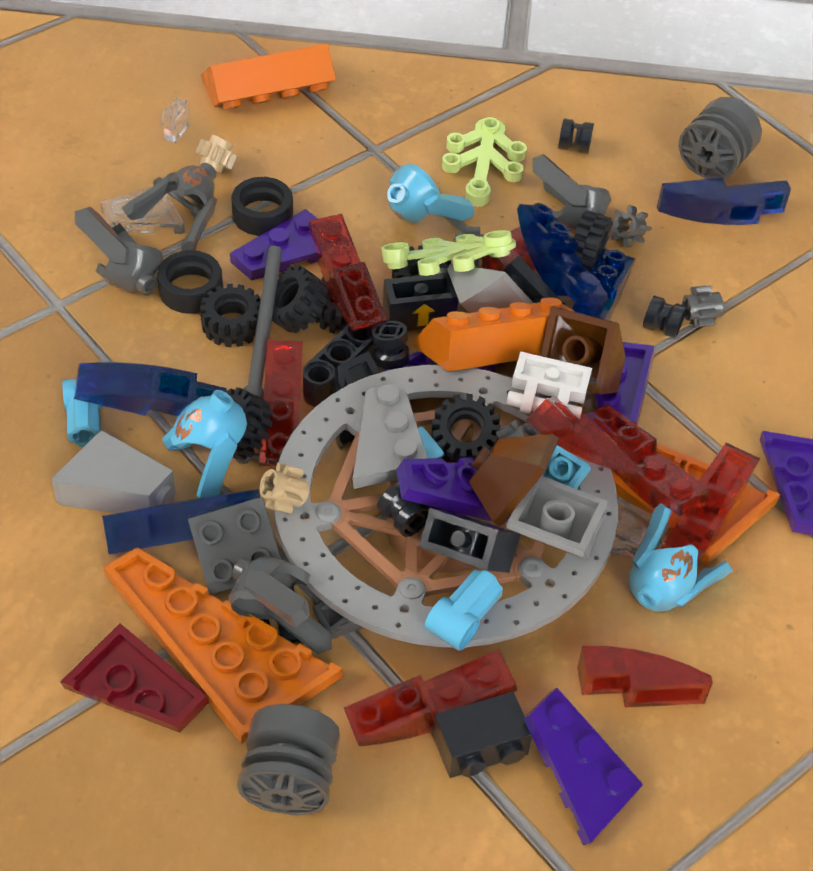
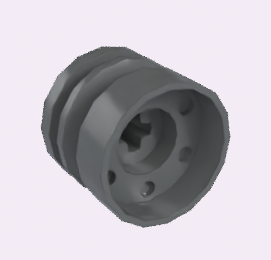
M719 97L711 101L680 135L678 147L681 158L690 170L705 179L721 181L728 178L759 144L762 135L760 120L753 109L743 101L732 97Z
M278 704L257 710L251 718L246 741L248 752L242 759V771L237 782L239 794L247 802L274 813L306 815L323 810L329 802V786L333 779L331 766L336 761L340 739L337 724L321 712L299 705Z

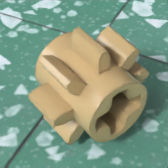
M213 134L209 141L201 139L195 152L202 156L199 162L200 165L208 163L219 174H221L224 167L232 169L237 155L231 152L233 144Z
M277 463L276 470L270 469L266 471L260 482V494L263 498L268 499L265 507L292 514L293 506H302L309 495V483L306 479L301 478L304 470L291 465Z

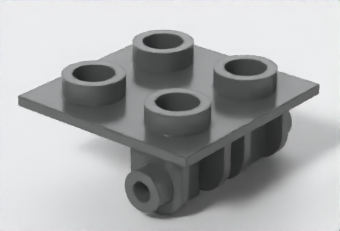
M263 497L188 519L210 595L234 587L236 580L232 576L233 569L238 560L243 557L251 561L260 557H274L282 560Z

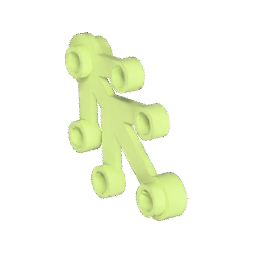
M487 117L479 120L475 124V130L467 134L450 133L447 136L446 148L452 153L443 155V171L456 173L460 168L477 161L474 178L470 180L465 188V198L470 200L473 206L482 207L490 201L491 187L487 182L490 162L504 174V178L507 181L518 182L522 179L523 165L519 162L526 158L527 146L520 141L512 142L505 135L504 124L496 118ZM478 141L481 143L480 146L460 155L456 154L462 152L468 145ZM497 144L505 150L508 158L512 161L509 162L493 148V145Z
M498 230L486 233L484 237H478L474 234L459 235L455 238L456 242L445 241L441 238H429L422 241V250L409 251V245L405 242L386 244L381 247L383 262L387 263L389 269L404 268L408 265L407 260L421 259L418 261L419 274L429 276L439 273V264L451 259L453 260L454 271L464 272L474 269V260L486 255L490 257L507 256L510 254V250L516 247V240L512 238L510 231Z

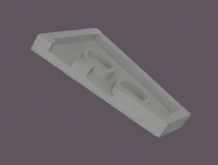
M403 381L366 389L353 473L354 489L397 480L396 469L403 459L427 458Z

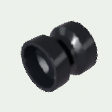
M564 118L558 149L568 150L576 148L580 153L588 154L594 123L584 122L578 124L573 119ZM574 129H577L575 143H573Z
M654 295L646 311L643 327L650 330L660 329L664 331L666 336L676 338L685 318L687 306L679 303L671 305L666 303L665 298Z
M385 321L375 325L372 329V340L374 345L377 346L374 350L376 365L386 370L398 369L407 365L410 361L408 346L405 344L408 340L405 324L398 321Z
M399 483L389 487L377 503L378 510L387 519L394 520V527L403 537L412 536L425 526L430 509L427 505L401 499Z

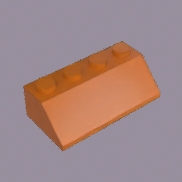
M328 44L211 65L201 74L202 81L213 105H223L224 110L242 106L241 101L252 99L253 104L267 102L271 100L270 95L280 93L282 98H289L299 95V90L310 88L311 93L327 90V84L336 80Z
M543 298L539 303L515 302L511 303L510 307L499 309L495 307H482L479 309V312L473 313L450 312L446 317L433 318L415 338L414 347L447 372L517 361L520 352L541 356L550 308L554 306L570 311L573 310L562 304V301L557 298Z

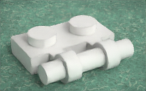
M520 352L511 387L525 391L524 394L509 391L506 405L520 408V412L530 415L532 411L551 415L553 420L564 422V419L579 422L582 407L568 403L573 401L584 404L592 368ZM536 393L543 394L551 397H556L557 401H552L535 396Z

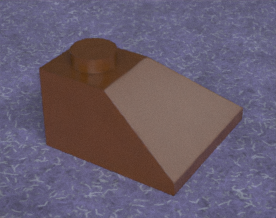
M552 306L550 308L541 356L592 368L587 391L597 394L618 392L626 358L619 323Z
M554 434L501 438L496 441L490 450L484 446L471 463L475 471L469 483L494 524L500 527L546 471L559 439Z

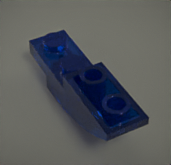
M723 178L662 183L657 209L658 212L673 217L720 225L759 224L761 215L785 211L791 187L787 180L727 186Z
M535 203L534 205L519 204L517 213L522 236L529 256L541 279L557 296H569L576 305L603 306L608 293L600 286L599 280L590 274L581 264V260L574 255L579 243L569 233L570 230L556 219L552 214L553 211L548 206L541 203Z
M604 248L586 277L583 291L573 305L572 310L610 320L627 283L635 258L626 256L625 253L618 250Z
M81 363L77 370L74 399L144 416L149 410L179 416L189 404L201 396H211L215 390L227 392V388L197 381L198 373L138 363Z
M260 489L102 516L108 553L110 555L132 551L137 547L144 549L194 540L188 522L189 518L260 498Z

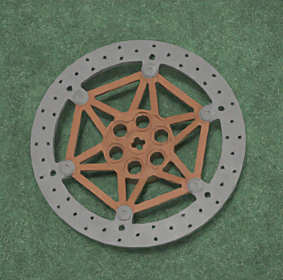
M440 365L403 367L374 374L347 385L318 404L300 422L286 443L278 463L304 470L301 478L306 479L309 483V495L302 506H293L292 514L273 510L275 526L281 546L289 562L309 573L310 578L307 587L331 609L361 627L395 640L425 646L452 647L424 628L426 618L433 607L424 606L423 602L426 596L456 591L470 575L466 574L431 580L436 573L459 572L474 566L419 547L424 527L412 536L403 537L394 527L393 519L386 518V520L358 514L359 512L378 509L377 503L383 493L343 500L354 473L366 389L403 381L409 400L430 397L453 398L457 394H460L461 399L466 400V393L473 394L474 401H477L479 396L485 398L486 406L491 403L494 407L533 425L542 435L554 434L559 438L556 446L558 445L586 462L591 468L577 489L609 501L608 507L588 560L567 552L556 568H550L541 560L546 544L534 539L531 550H526L518 542L510 573L488 571L496 577L499 584L520 580L529 588L513 597L496 602L480 620L475 635L466 647L490 645L517 638L554 621L571 609L596 582L610 555L618 523V499L610 466L601 448L580 421L564 419V422L553 420L551 415L534 411L530 415L520 412V408L506 405L509 391L522 394L525 391L511 387L513 378L477 368L447 372ZM536 393L535 397L555 401L547 395ZM436 410L413 413L417 426L432 424V420L435 419ZM463 419L459 420L452 434L458 441L462 442L469 429L472 428V441L479 437L481 429L473 420ZM500 421L499 425H501L500 429H502L506 425ZM343 430H348L355 438L328 501L311 503L312 480L320 459L332 441ZM449 459L446 463H453V460ZM397 479L393 481H388L387 483L389 487H391L392 485L399 482ZM468 516V517H471V518H474V519H477V520H480V521H483V522H486V523H489V524H492V525L497 526V525L494 524L492 521H488V520H484V519H480V518ZM350 525L387 533L392 547L405 560V571L401 572ZM331 529L337 532L397 588L395 594L388 596L351 574L332 555L319 532ZM417 567L422 569L419 573H417Z

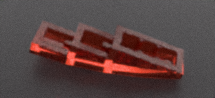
M726 442L699 480L695 493L680 513L675 527L660 549L678 548L692 544L698 550V567L742 494L760 458Z

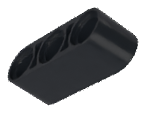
M367 319L353 320L303 368V398L307 404L316 407L335 393L334 369L337 366L368 351L373 360H375L374 350L377 346L374 345L372 340V329L376 325L375 323Z

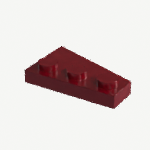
M121 623L60 681L64 689L179 733L209 703L207 696Z

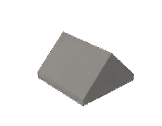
M450 264L447 269L459 302L469 313L479 312V309L482 307H495L499 309L510 307V304L515 302L533 303L506 272L476 267L469 271L457 272L454 271L453 264Z
M541 476L517 505L507 522L506 528L588 560L609 501Z

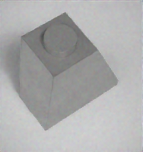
M102 430L52 478L56 502L63 506L153 518L161 508H166L172 502L176 492L173 470Z

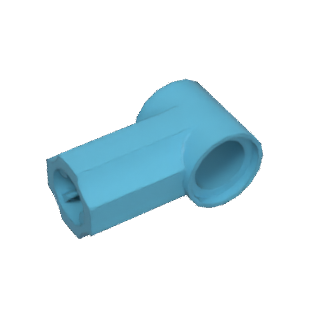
M100 377L64 379L62 381L65 412H67L68 441L77 444L79 447H84L101 431L100 409H103V396Z
M474 569L449 599L443 597L434 605L426 618L424 628L458 651L463 650L475 635L480 620L502 596L503 587L490 572Z

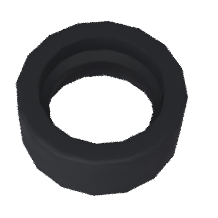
M265 176L244 180L235 187L231 195L233 221L239 229L247 234L260 236L293 217L292 191L285 183L278 179ZM255 201H270L279 205L277 209L267 212L252 211L245 206Z
M196 250L176 252L165 258L159 265L157 272L158 291L162 302L170 309L180 313L201 312V301L203 297L207 298L206 293L210 290L216 292L215 287L220 285L223 288L222 269L219 262L210 254ZM185 275H200L209 280L203 286L193 289H183L172 284V281Z

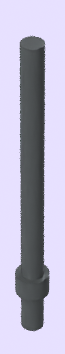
M270 246L268 249L248 386L243 388L264 399L265 394L262 383L282 249L278 246Z

